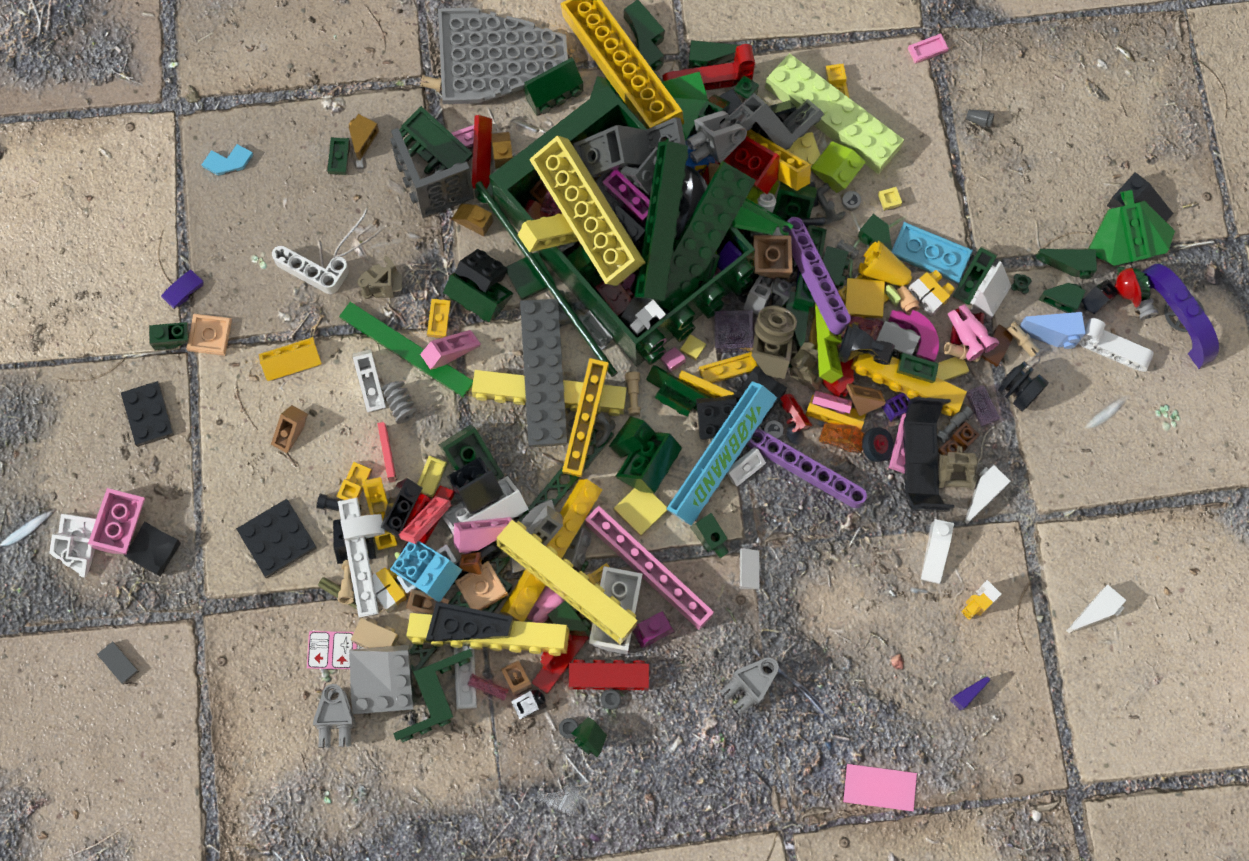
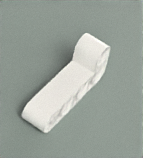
M277 246L272 251V257L279 268L327 294L336 293L349 273L347 262L343 257L333 258L325 269L284 246ZM297 263L302 264L299 268H293ZM339 265L344 266L341 270H335ZM312 272L318 273L314 277L309 276ZM328 281H334L330 286L325 285Z
M1091 318L1084 326L1085 335L1078 343L1080 346L1141 372L1148 370L1154 355L1153 351L1105 331L1106 324L1099 319Z

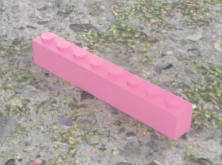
M600 506L585 519V525L633 570L637 573H642V578L698 630L713 617L714 611Z

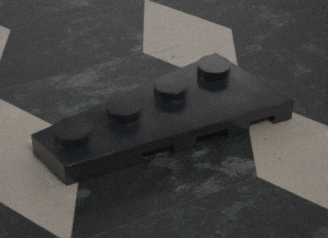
M436 602L426 641L509 638L514 618L512 616Z

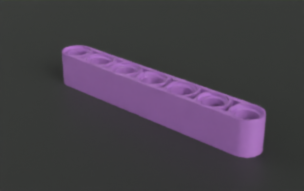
M791 217L788 222L794 224L792 229L785 225L783 230L789 232L788 236H791L792 256L828 329L833 334H842L849 324L851 317L803 221L800 218Z
M756 429L752 437L758 436L761 442L755 443L752 441V438L747 442L749 448L753 449L756 447L762 456L852 508L861 507L867 498V493L862 487L761 429ZM775 446L778 451L773 453L769 451L768 447ZM790 455L794 457L795 461L788 462L785 456ZM808 465L811 468V471L805 472L802 469V466ZM825 475L828 481L823 482L818 476ZM840 484L844 486L845 491H838L835 485ZM858 494L862 500L855 501L852 495Z

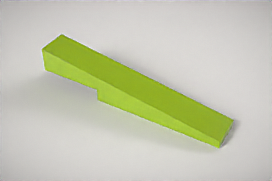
M815 302L819 377L832 384L843 376L837 345L842 342L841 334L836 335L830 332Z

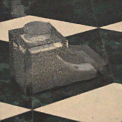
M571 784L570 787L565 785L564 789L555 793L539 791L536 799L573 818L584 794L581 793V788Z

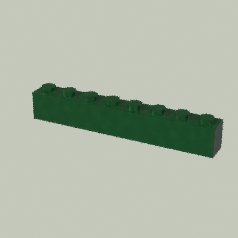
M670 141L658 143L657 160L641 254L645 264L639 267L635 293L637 298L654 301H665L668 293L667 282L671 273L670 262L674 254L673 243L677 234L676 223L680 214L679 203L683 195L682 184L686 175L685 164L688 159V146Z

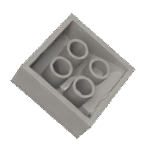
M410 645L349 650L353 714L411 710L414 708L415 700Z

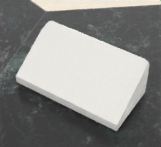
M740 549V589L759 590L758 550Z

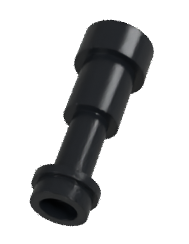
M320 493L316 508L339 511L338 501L341 500L330 498L328 495Z

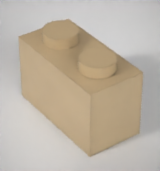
M361 618L351 641L363 648L395 646L399 636L395 633L396 630L385 625L383 628L378 626V622L371 618L366 620Z

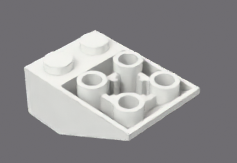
M999 261L996 267L992 265L970 302L973 305L970 311L974 314L984 313V320L988 322L991 321L1011 288L1002 262Z

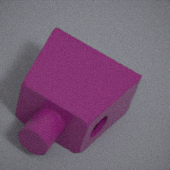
M663 611L640 622L633 630V634L642 649L675 632Z

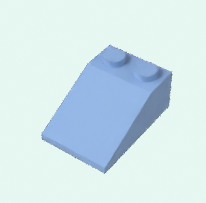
M1082 312L1026 316L1019 326L1031 338L1055 347H1064V349L1074 348L1085 335Z

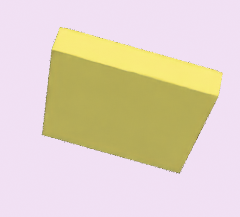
M635 488L613 509L640 536L668 511L667 507L653 493L640 492Z

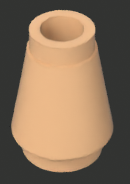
M902 286L897 289L901 297L900 305L902 311L907 315H911L912 310L918 311L920 308L919 301L907 287Z

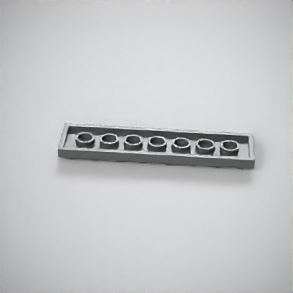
M558 299L520 301L528 446L530 448L567 445Z

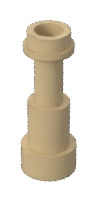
M627 372L625 373V382L627 383L628 395H630V408H628V412L632 416L640 415L641 408L638 407L637 398L639 394L640 373Z
M345 560L342 564L344 579L341 581V590L338 592V602L341 604H351L354 602L353 583L349 561Z

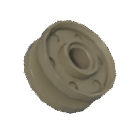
M767 306L759 311L754 330L756 335L764 342L772 345H784L792 340L797 320L789 310L783 307Z

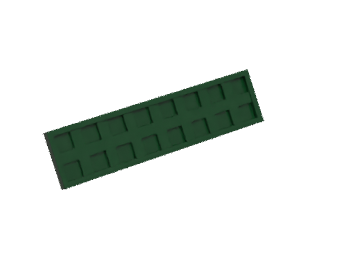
M723 161L721 162L673 248L674 254L670 262L671 273L667 282L668 293L665 301H655L658 305L672 311L692 295L753 187L755 179Z

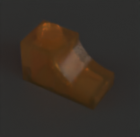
M825 423L819 441L822 444L832 445L846 452L862 453L864 433L856 426Z

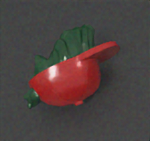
M1117 267L1118 276L1115 288H1117L1118 294L1123 299L1131 300L1136 308L1139 307L1141 301L1149 299L1151 295L1148 276H1145V273H1142L1140 269Z

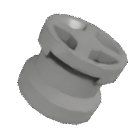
M1153 299L1141 301L1140 306L1136 308L1140 311L1139 317L1141 320L1150 319L1159 314L1158 310L1154 308Z

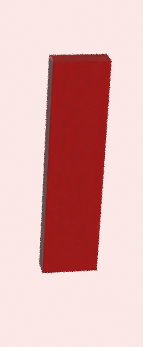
M476 115L474 118L473 189H476L475 184L479 181L483 183L486 189L490 184L492 118L482 115Z

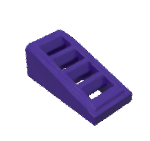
M904 393L887 400L885 405L882 406L891 422L901 417L907 411L908 406L903 398H906L908 403L910 398ZM898 401H900L904 409L901 410L897 403ZM892 404H894L898 412L895 413L891 406Z
M988 676L984 677L954 695L950 701L960 711L964 710L990 682V678Z

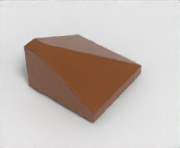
M481 552L462 554L459 568L481 575Z

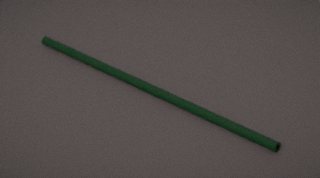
M481 181L477 182L475 186L555 299H558V303L600 361L609 363L607 372L611 377H614L618 372L533 253L527 250L519 238L518 232Z

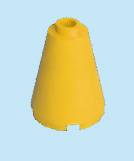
M874 242L863 255L866 258L864 263L860 262L858 272L860 274L900 287L910 283L912 279L911 270L882 242Z

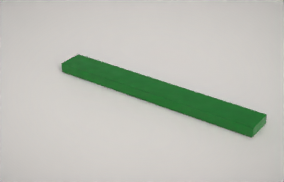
M349 302L340 314V319L462 398L465 397L472 387L473 380L448 364L430 370L420 355L424 350L422 347L352 302Z

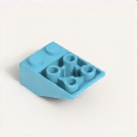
M420 541L416 544L408 542L390 568L391 571L438 602H441L462 571L452 561Z

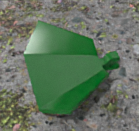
M700 71L662 82L683 111L684 124L682 128L685 142L690 133H693L695 129L694 120L698 119L700 111L708 100Z
M1127 190L1120 192L1125 206L1107 210L1088 250H1096L1097 258L1116 266L1167 253L1175 230L1145 201L1134 203L1133 191Z
M747 198L732 222L734 228L773 235L778 226L780 233L784 236H788L789 232L784 231L783 226L787 225L792 229L794 225Z

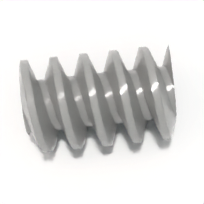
M404 381L391 382L381 388L384 391V397L387 398V403L390 404L389 408L393 411L392 414L396 418L397 424L411 420L414 417L413 413L417 411L416 408H410L414 404L413 401L407 402L411 396L410 394L404 395L408 391L407 388H401L405 384Z

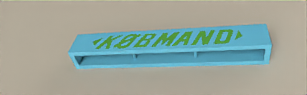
M751 382L666 508L681 521L692 526L694 521L697 520L700 512L709 502L710 497L719 487L726 473L729 472L747 442L752 438L757 427L762 423L769 409L772 408L777 397L763 385Z

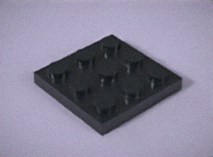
M287 498L236 528L265 578L270 577L317 548Z

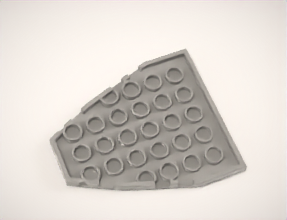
M478 8L438 9L443 104L482 103L525 89L524 82L568 60L566 35L553 32L546 27L545 29L535 26V23L510 16L503 18L496 16L494 12H490V14L483 13Z

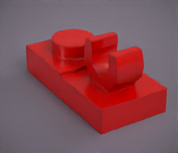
M785 394L780 398L783 402V409L793 416L786 423H796V427L792 432L809 429L813 426L793 394Z

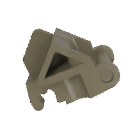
M384 257L387 263L386 267H381L379 263L377 265L374 264L358 279L357 283L362 289L361 295L363 298L369 299L372 296L375 298H394V292L402 291V275L396 270V266L389 257Z
M804 342L798 352L792 351L791 353L792 360L790 364L793 367L790 370L789 376L815 392L819 390V386L823 382L819 374L815 378L811 371L818 363V350L813 343Z
M957 446V452H948V455L940 454L939 488L944 486L965 487L974 490L976 485L975 472L978 464L976 454L963 453L961 446ZM953 472H964L966 480L951 479Z

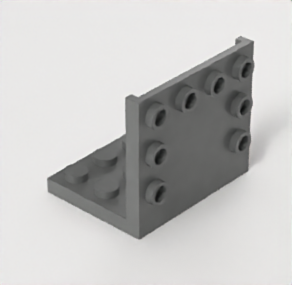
M399 129L391 130L392 138H390L397 168L399 172L404 173L403 182L406 188L410 187L412 193H409L412 203L417 204L422 218L474 199L470 168L467 162L456 163L449 169L438 170L433 175L420 179Z

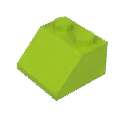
M832 141L811 166V171L823 182L828 183L835 193L846 189L866 161L853 149Z

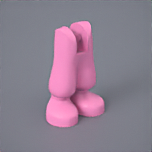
M965 304L959 306V311L964 321H962L955 310L948 313L962 344L969 346L966 354L968 361L977 359L983 352L987 353L999 345V341L996 338L988 336L985 326L974 317Z
M545 586L528 614L527 619L535 623H544L549 618L548 614L565 600L548 586Z

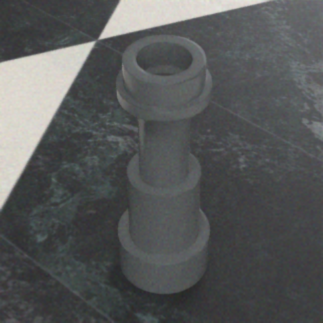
M962 404L960 411L950 420V424L943 431H938L937 438L942 443L948 441V436L955 428H959L965 420H969L974 415L973 411L967 405Z

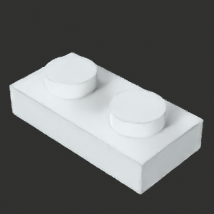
M754 447L737 460L727 474L735 486H739L765 465L766 462L759 449Z

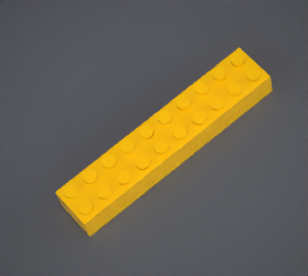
M566 0L560 3L565 21L629 110L646 129L675 117L681 118L682 125L684 124L682 109L601 0Z

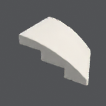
M63 513L60 518L59 532L52 534L49 554L56 559H60L67 567H71L80 574L79 576L87 577L95 549L88 542L96 518Z

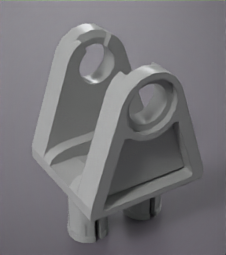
M720 111L694 120L697 134L686 141L691 150L700 146V148L690 153V157L695 164L707 156H712L721 163L746 138L747 130L740 124L730 126V115L725 111ZM725 118V121L720 125L721 120ZM738 130H741V132H739L738 135L734 137V134Z
M768 657L736 670L732 675V681L719 691L722 696L729 691L724 697L727 701L740 689L745 693V696L733 705V708L738 710L737 713L742 716L753 704L756 707L760 704L778 672L779 666L777 661ZM763 667L770 668L772 673H765Z
M329 684L324 688L313 720V726L319 730L318 748H331L332 729H339L338 747H352L351 729L356 728V722L348 697L337 684ZM339 693L337 699L331 700L333 694Z

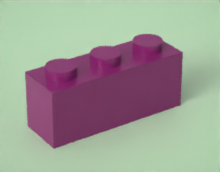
M615 169L603 181L605 190L646 228L650 200Z

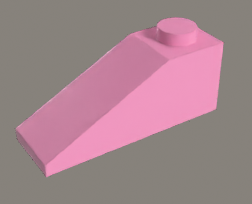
M468 330L431 341L420 355L431 370L450 363L476 349L481 344L473 332Z
M506 517L454 523V546L459 553L467 554L472 551H478L496 541L498 535L512 518Z

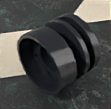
M1025 361L1009 372L998 389L1001 394L1007 388L1010 390L1005 396L1007 399L1015 394L1017 397L1013 404L1022 412L1049 384L1040 374L1033 379L1030 378L1034 370L1032 367L1026 373L1023 372L1028 365Z

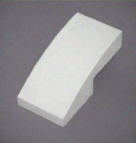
M381 514L340 520L345 541L364 536L370 538L385 534V530L381 528L383 522Z

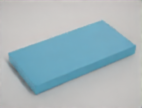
M904 222L891 252L901 261L930 273L937 270L942 275V278L959 284L973 250Z

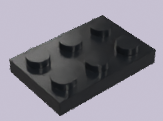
M158 381L121 392L137 447L174 435Z

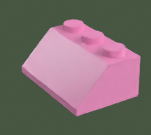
M107 488L88 544L96 550L112 554H127L145 498Z

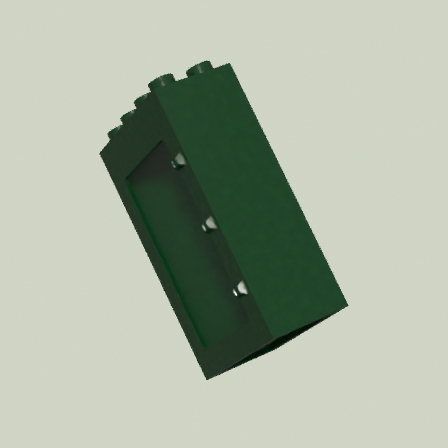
M608 85L489 176L495 202L518 231L521 230L524 222L533 220L524 207L527 201L532 199V194L529 191L541 179L529 159L557 135L569 139L571 144H574L616 125L647 130ZM731 224L717 249V255H719L728 241H731L742 255L660 321L655 318L650 322V329H645L637 336L632 334L620 320L621 316L618 317L557 246L538 250L539 255L583 306L588 311L590 310L614 337L615 343L636 367L643 361H646L649 365L656 363L666 353L667 350L663 346L674 337L678 342L686 339L696 328L692 322L702 314L707 319L716 315L725 305L721 299L731 291L736 296L745 292L753 283V279L750 276L755 270L753 266L754 247Z

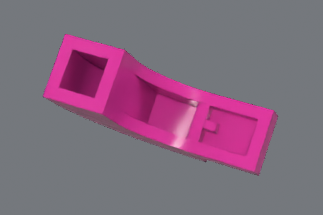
M892 310L888 322H894L900 328L912 330L920 336L916 357L935 362L939 350V338L933 324L924 315L915 310H912L910 316L902 311Z

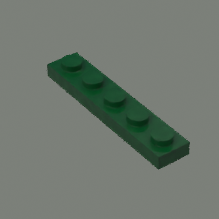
M809 225L807 231L822 259L827 229ZM799 272L794 302L813 307L815 300L801 272Z

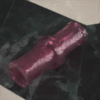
M473 673L469 678L470 681L467 683L468 686L483 691V694H490L502 701L505 700L506 693L509 691L507 688L494 684L492 680L489 679L487 681Z

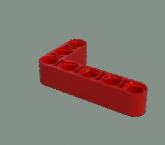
M742 44L738 46L735 50L733 63L671 71L663 74L662 79L667 81L700 71L705 91L736 86L743 76L753 80L755 59L752 45Z

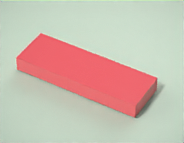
M380 422L377 425L389 483L395 482L397 478L386 424Z
M435 496L399 534L400 538L416 544L452 506L450 500Z

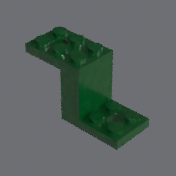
M470 649L413 672L431 718L393 733L396 741L401 739L403 743L414 738L413 734L420 731L422 735L432 731L431 726L439 724L441 727L451 723L450 718L454 716L436 672L440 671L443 674L452 670L451 666L458 663L459 666L471 662L470 658L473 655Z

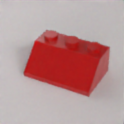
M747 136L723 160V162L755 179L753 187L765 194L769 193L778 179L780 156Z

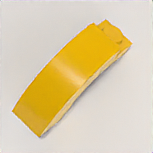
M378 477L362 481L370 515L381 514L383 520L388 499L382 478ZM386 530L385 534L374 536L378 550L397 546L396 536Z

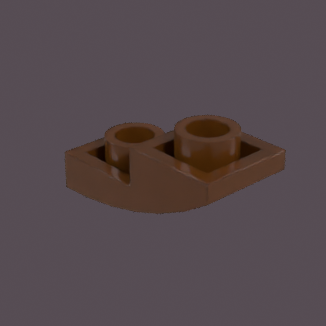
M1000 324L995 328L992 337L999 341V345L987 353L983 352L981 355L983 359L996 367L1001 362L1013 339L1009 331Z
M965 422L938 452L948 455V452H957V446H961L964 452L980 434Z

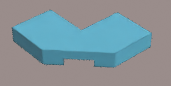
M236 144L228 158H225L211 150L202 163V167L218 176L230 171L244 170L252 158L253 152Z

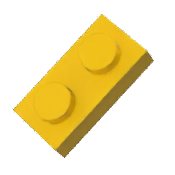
M431 299L428 337H447L450 300Z

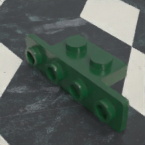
M656 365L651 367L646 378L648 382L660 388L655 396L657 400L686 417L694 409L697 410L696 399L710 398Z

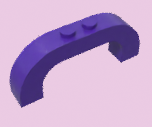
M1153 264L1141 271L1145 273V276H1148L1149 288L1157 290L1163 296L1188 331L1192 340V349L1188 355L1197 368L1200 369L1213 361L1219 353V342L1216 332L1209 318L1180 278L1162 264Z

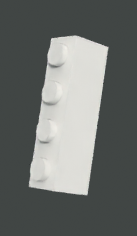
M508 476L498 481L504 495L497 502L485 505L480 512L470 514L463 504L459 503L443 514L442 518L453 537L454 523L506 517L513 519L529 510L520 491Z
M604 566L600 586L605 590L604 594L609 598L611 596L615 597L621 603L619 606L624 610L629 609L635 614L642 573ZM593 623L589 644L606 651L628 655L632 632L620 645Z

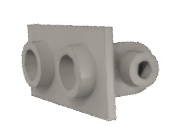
M590 310L584 316L578 317L601 350L614 338Z
M585 528L578 530L570 544L575 546L574 549L568 548L565 559L570 561L578 570H581L585 562L586 550L591 543V533Z

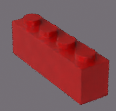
M573 660V663H569V690H649V664H645V661L635 660L631 664L625 663L624 660H614L613 663H605V660H593V663H585V660Z

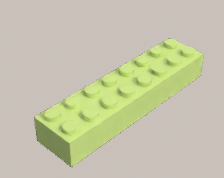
M790 53L767 77L765 89L782 102L790 100L796 106V109L807 99L815 104L825 115L814 126L836 143L853 149L866 161L865 165L877 174L885 168L901 149L904 142L903 138Z

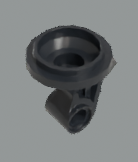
M853 322L852 325L848 324L838 357H841V362L846 363L858 355L869 353L873 357V361L883 365H890L895 345L890 342L874 340L865 331L861 330L859 323Z

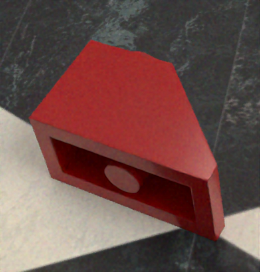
M853 359L846 363L840 362L843 373L841 378L832 384L823 379L822 384L834 396L841 397L843 395L846 397L849 394L846 386L854 382V370L851 369Z

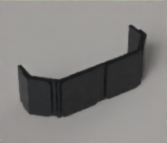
M914 397L910 399L907 407V414L903 424L905 492L914 511L948 512L954 508V505L944 504L939 495L937 421L943 405L950 403L951 399Z

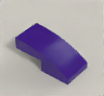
M189 270L169 286L161 297L175 309L186 302L190 294L201 288L204 281L192 270Z

